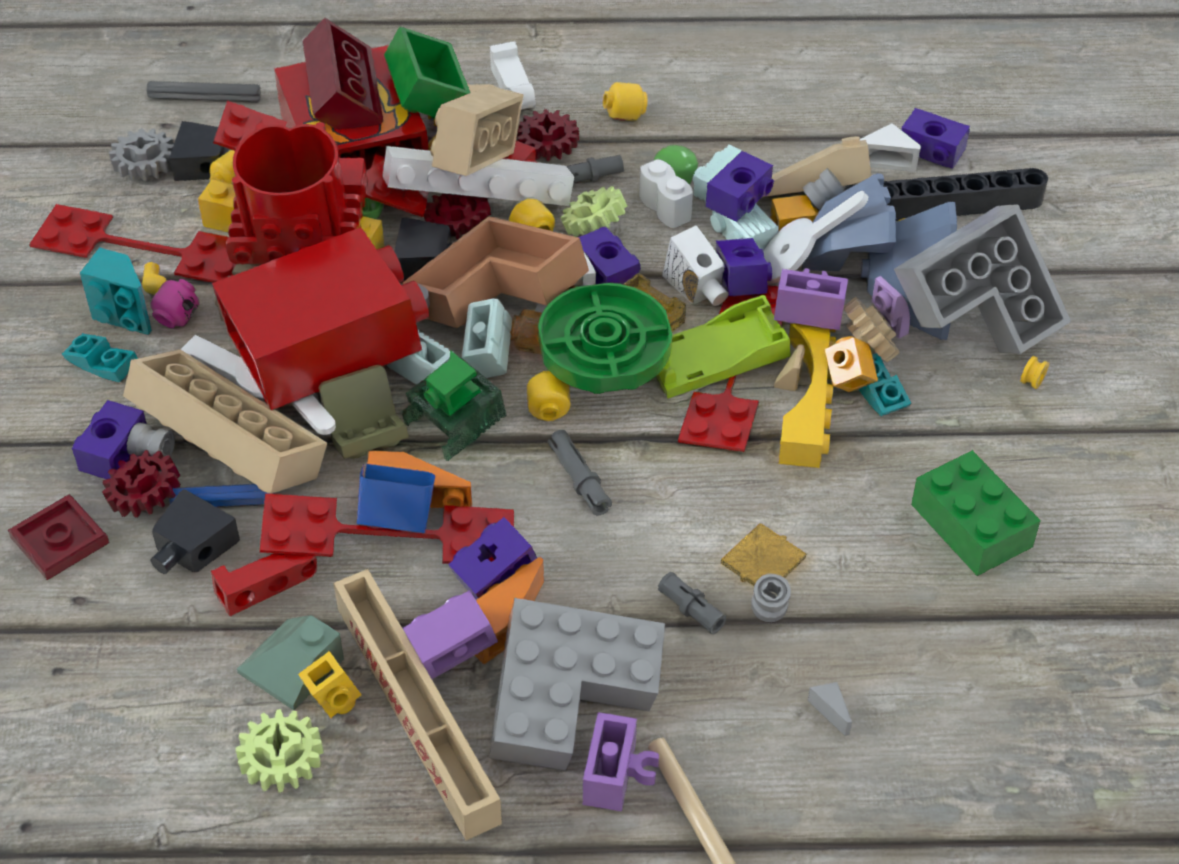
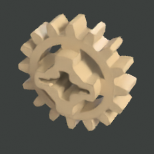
M855 297L844 305L843 309L852 320L846 324L847 328L855 338L870 345L872 354L876 351L887 363L899 354V350L891 340L897 335L873 304L866 308Z

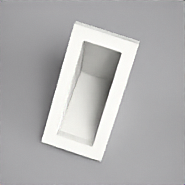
M891 123L860 139L866 140L868 144L870 167L916 172L920 145Z

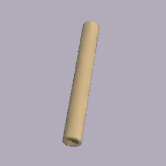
M658 738L652 741L648 749L659 754L658 767L713 864H736L665 738Z

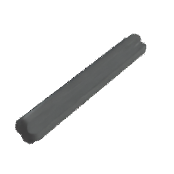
M149 81L146 87L147 96L158 99L257 102L261 98V88L258 84Z

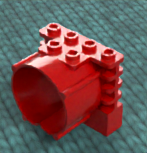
M319 122L316 125L302 124L290 129L283 125L273 124L265 126L263 123H258L255 126L256 130L240 142L234 152L232 162L235 177L232 178L235 197L233 200L234 210L231 212L232 224L229 225V238L226 241V249L231 263L265 264L361 227L362 207H365L368 182L364 158H339L337 145L332 136L326 132L324 123Z

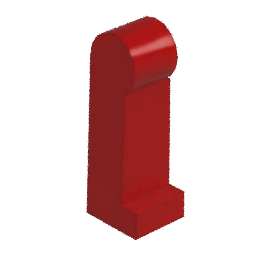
M273 553L231 572H228L223 565L211 571L214 592L228 615L232 616L313 577L317 572V556Z

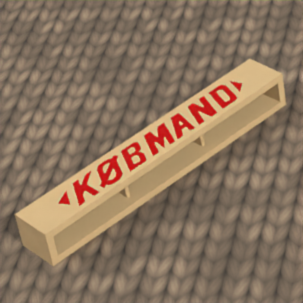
M366 569L334 582L338 611L464 839L467 841L501 825L500 797L369 570Z

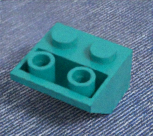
M99 247L80 271L92 319L100 323H107L129 331L150 335L152 328L142 286L129 256Z

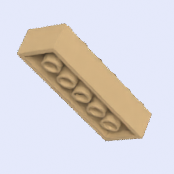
M181 349L131 360L123 397L134 403L138 409L158 419L162 425L170 427L181 434L186 441L194 443L208 452L210 457L220 460L232 468L234 473L244 476L256 484L261 491L272 494L317 479L327 442L275 409L270 410L267 404Z

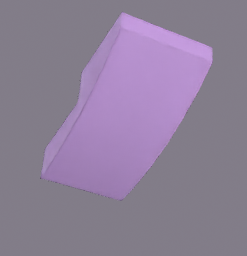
M881 276L875 278L872 303L885 317L899 339L909 334L910 314L908 304L904 297Z

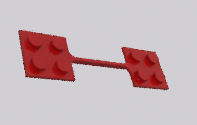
M227 100L213 143L235 151L240 142L256 130V124L263 123L265 126L276 124L286 127L287 122ZM375 154L371 168L366 170L368 179L366 198L423 217L429 191L388 187L383 178L385 157Z
M59 204L54 206L29 244L33 248L88 258L95 245L101 241L179 256L182 259L175 269L174 275L212 283L228 278V276H233L232 271L236 264L230 262L226 249L228 236L198 231L191 244L186 248L159 245L106 234L105 230L113 219L112 214Z
M767 285V293L728 295L722 303L719 314L735 304L765 295L771 306V311L775 315L779 287ZM777 320L780 327H782L783 321ZM737 375L729 378L727 387L721 394L693 392L678 442L745 452L759 401L737 398L731 394Z
M265 493L259 553L333 557L334 538L338 533L439 539L443 545L442 564H449L460 549L470 546L479 539L481 533L488 525L497 523L505 517L514 527V509L444 505L442 527L436 530L426 529L425 533L391 528L342 524L336 518L337 498Z

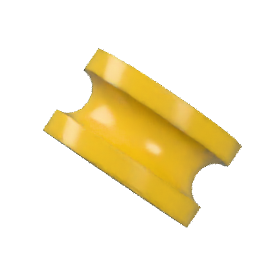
M1032 356L1022 372L1020 382L1023 384L1030 382L1032 388H1039L1047 374L1049 362L1043 361L1040 363L1038 357Z

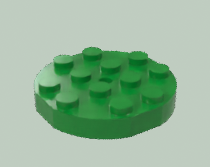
M603 283L575 287L553 299L544 309L539 319L538 341L543 363L555 377L572 387L590 391L594 394H602L604 392L625 389L634 390L656 377L666 366L671 355L672 330L666 310L655 298L631 286Z

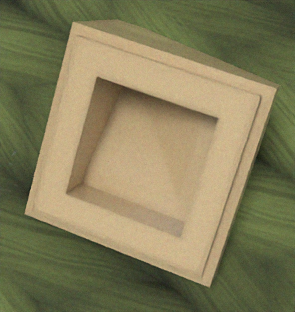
M804 345L797 346L776 378L774 388L790 391L798 389L804 360Z

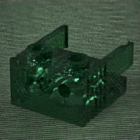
M477 370V375L471 381L480 387L481 392L451 416L441 408L435 409L428 403L424 396V392L428 390L425 379L406 392L410 405L401 411L404 423L409 426L412 421H418L425 416L449 437L448 443L441 446L446 461H449L479 438L481 433L486 432V429H490L501 418L507 416L502 391Z

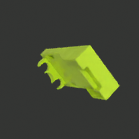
M761 295L731 306L703 325L672 335L671 355L666 366L656 377L667 399L791 357L790 338L784 328L780 327L777 320H774L771 306L765 295Z

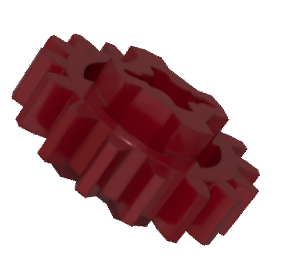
M544 109L541 114L533 111L532 117L524 115L523 122H519L516 141L536 148V160L540 159L541 156L546 161H550L553 156L560 160L562 159V153L571 155L572 148L578 147L579 127H577L576 120H570L569 114L560 116L559 110H556L553 114L548 109Z
M442 193L441 196L433 195V202L426 204L424 219L426 222L447 225L451 229V236H456V239L459 240L462 235L468 233L490 216L491 209L487 197Z
M145 450L142 456L139 457L134 453L131 454L130 461L128 462L118 461L120 468L108 471L111 478L103 480L105 489L102 493L114 513L119 511L122 517H126L132 512L134 517L138 518L141 511L146 510L150 515L153 514V507L156 505L162 508L165 507L164 499L176 496L173 489L180 487L181 484L178 478L181 475L169 455L164 457L161 451H157L151 456L149 451Z

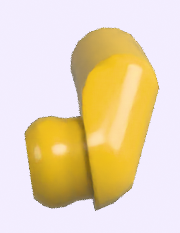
M148 262L144 265L142 280L144 291L154 296L162 284L167 281L166 277L159 275L160 266L157 263Z

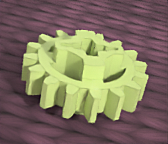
M611 186L606 190L605 187H601L598 191L590 190L589 193L586 191L577 196V202H570V208L562 211L564 215L560 219L568 235L572 234L573 237H577L582 234L583 236L604 226L607 229L610 228L609 224L611 222H618V216L625 214L624 208L627 207V203L620 189L615 190Z
M278 709L275 713V718L270 719L268 715L263 713L261 714L262 722L260 724L251 721L247 723L250 734H239L241 746L236 747V754L241 774H247L248 782L251 785L260 780L263 791H267L271 784H276L278 792H283L286 783H291L296 789L299 787L298 778L302 776L310 780L312 778L311 767L320 768L321 761L319 755L323 754L322 740L318 727H312L308 716L299 721L297 711L293 710L288 717H283L281 709Z

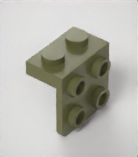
M374 365L324 381L319 385L323 407L335 420L336 428L330 433L333 445L344 459L360 458L366 455L369 450L378 447H393L400 440L409 438L406 424L396 415L387 374L381 365Z

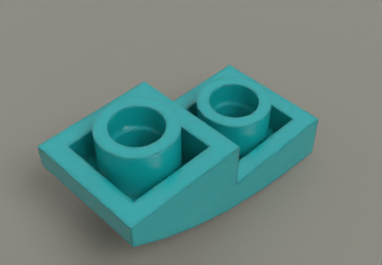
M85 333L76 337L72 344L62 353L64 359L75 366L101 378L119 383L128 375L131 360L138 359L135 351L113 348L106 337Z
M877 353L872 354L878 381L861 387L858 390L880 416L909 407L912 403L898 376L891 377L881 357Z

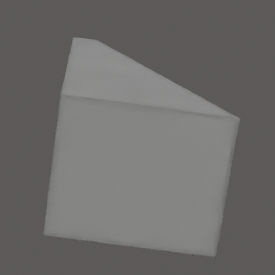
M838 683L810 687L808 702L844 736L850 735L852 720Z

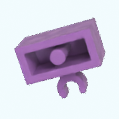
M807 268L803 272L782 269L774 320L816 326L823 329L840 330L848 279L828 276L826 271H822L821 275L809 273L810 269Z
M470 590L462 595L451 597L443 606L428 614L416 617L411 624L403 628L431 679L498 642L491 624Z
M598 712L583 776V805L622 811L629 776L635 777L643 785H655L656 772L647 771L643 767H658L659 754L653 751H644L638 755L634 754L637 729L636 718Z

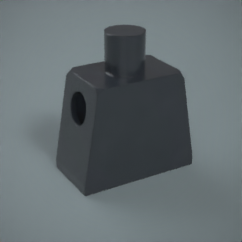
M187 121L181 122L169 157L174 181L210 179L211 163L231 150L213 143L218 127Z
M402 217L394 252L400 262L404 281L453 244L451 243L450 227Z
M185 489L181 490L153 527L152 533L158 552L150 561L153 567L162 574H167L177 563L191 572H199L240 541L235 517Z

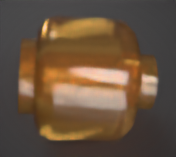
M524 309L519 315L513 316L510 341H513L517 350L542 355L538 341V323L542 312Z

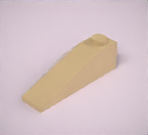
M860 137L844 138L842 143L834 144L773 174L774 185L767 196L802 192L806 184L818 180L820 173L827 168L835 175L842 186L858 184L871 177L869 150L866 140H860Z

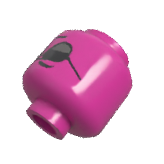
M180 279L178 282L173 280L165 281L150 303L154 319L171 329L175 326H185L199 306V299L194 293L196 291L195 287L183 279Z

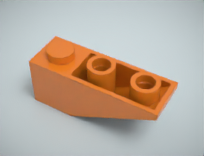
M369 451L367 464L433 473L435 475L430 508H443L444 505L472 507L471 482L405 452Z
M538 557L529 564L522 565L515 574L502 583L494 584L486 594L476 600L491 624L498 641L475 655L483 664L492 660L505 649L508 621L514 599L535 601L544 583V561L541 557Z

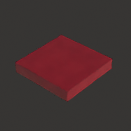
M70 494L8 529L10 538L46 580L51 579L109 544L107 534Z

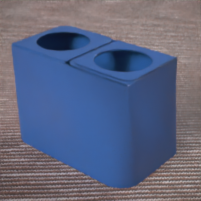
M363 464L359 479L357 524L425 533L435 475L426 471L366 464L364 478Z

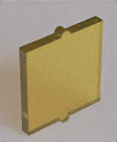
M759 523L721 559V564L740 576L741 582L747 581L755 586L756 581L766 574H777L786 578L806 558L807 553L787 541L785 535L780 536L762 523Z

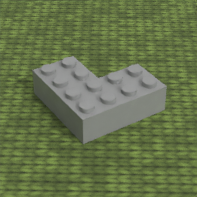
M1019 205L996 206L894 268L921 327L942 328L978 306L999 353L1021 354L1071 322Z
M515 598L508 621L489 758L566 771L573 755L579 700L650 711L659 692L665 623Z

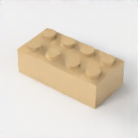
M488 86L442 104L435 118L438 128L436 138L431 146V156H433L432 167L468 176L513 154L524 94Z

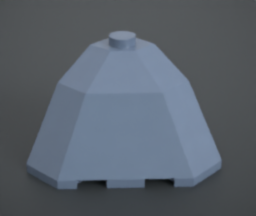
M876 173L825 202L813 223L859 191H863L868 195V201L863 208L815 241L810 254L802 263V270L807 268L815 271L839 272L851 251L890 253L896 243V211L894 206L887 205L890 203L891 197L888 188L883 187V174Z
M955 202L941 204L896 222V243L890 253L868 252V259H862L861 278H866L867 292L872 297L875 278L881 276L906 300L910 314V325L940 340H947L951 322L942 328L921 327L894 268L957 231Z

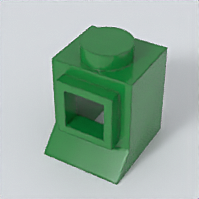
M450 350L449 361L441 365L425 379L428 390L424 392L426 400L433 408H441L451 416L481 392L480 387L471 381L477 375L476 370Z

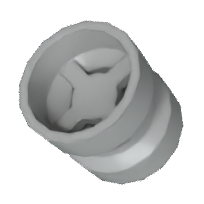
M828 168L820 173L818 180L809 182L803 187L809 199L819 210H821L825 202L845 191L839 180Z
M137 423L133 426L128 436L127 451L130 455L134 453L137 457L142 456L145 450H148L151 456L157 451H161L164 457L167 455L171 456L175 444L174 433L163 428L153 430L148 424Z
M766 574L756 581L751 601V608L756 617L765 622H775L785 616L791 595V587L788 581L777 574Z

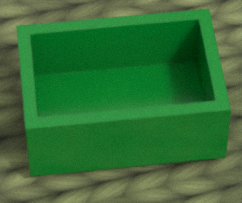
M399 26L384 53V57L401 106L409 112L423 113L435 119L437 111L442 104L470 94V89L452 43Z
M973 450L916 478L911 505L976 576L1033 548L1041 520Z

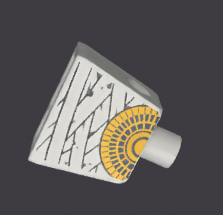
M694 226L671 237L662 276L691 304H697L708 299L714 306H717L728 296V292L721 285L725 268L724 263L700 229Z

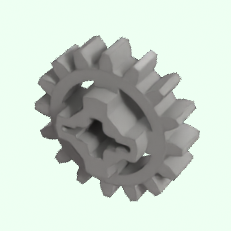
M140 128L135 134L128 131V137L126 138L122 136L117 137L118 143L111 144L112 151H109L111 164L114 172H119L122 178L130 175L131 181H134L137 177H142L143 181H147L151 175L159 178L158 172L160 171L169 172L168 166H171L169 157L174 144L172 137H166L164 131L156 134L155 129L152 128L146 133L143 128Z

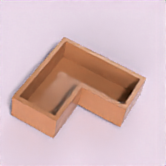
M488 216L405 280L402 285L414 280L417 284L426 287L430 301L428 307L429 318L427 319L458 328L466 324L468 305L470 303L493 299L500 293L547 306L570 286L576 284L589 271L580 238Z

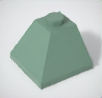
M312 615L287 619L237 668V673L292 710H295L311 694L298 674L329 651L339 664L344 660L340 633ZM333 669L315 682L316 686L323 682Z

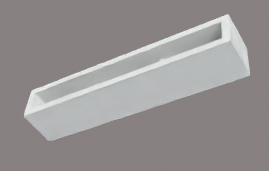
M391 146L386 148L383 178L387 186L391 188L515 201L535 198L544 204L569 206L574 176L563 165L501 159L468 176L432 167L433 156H431V151Z

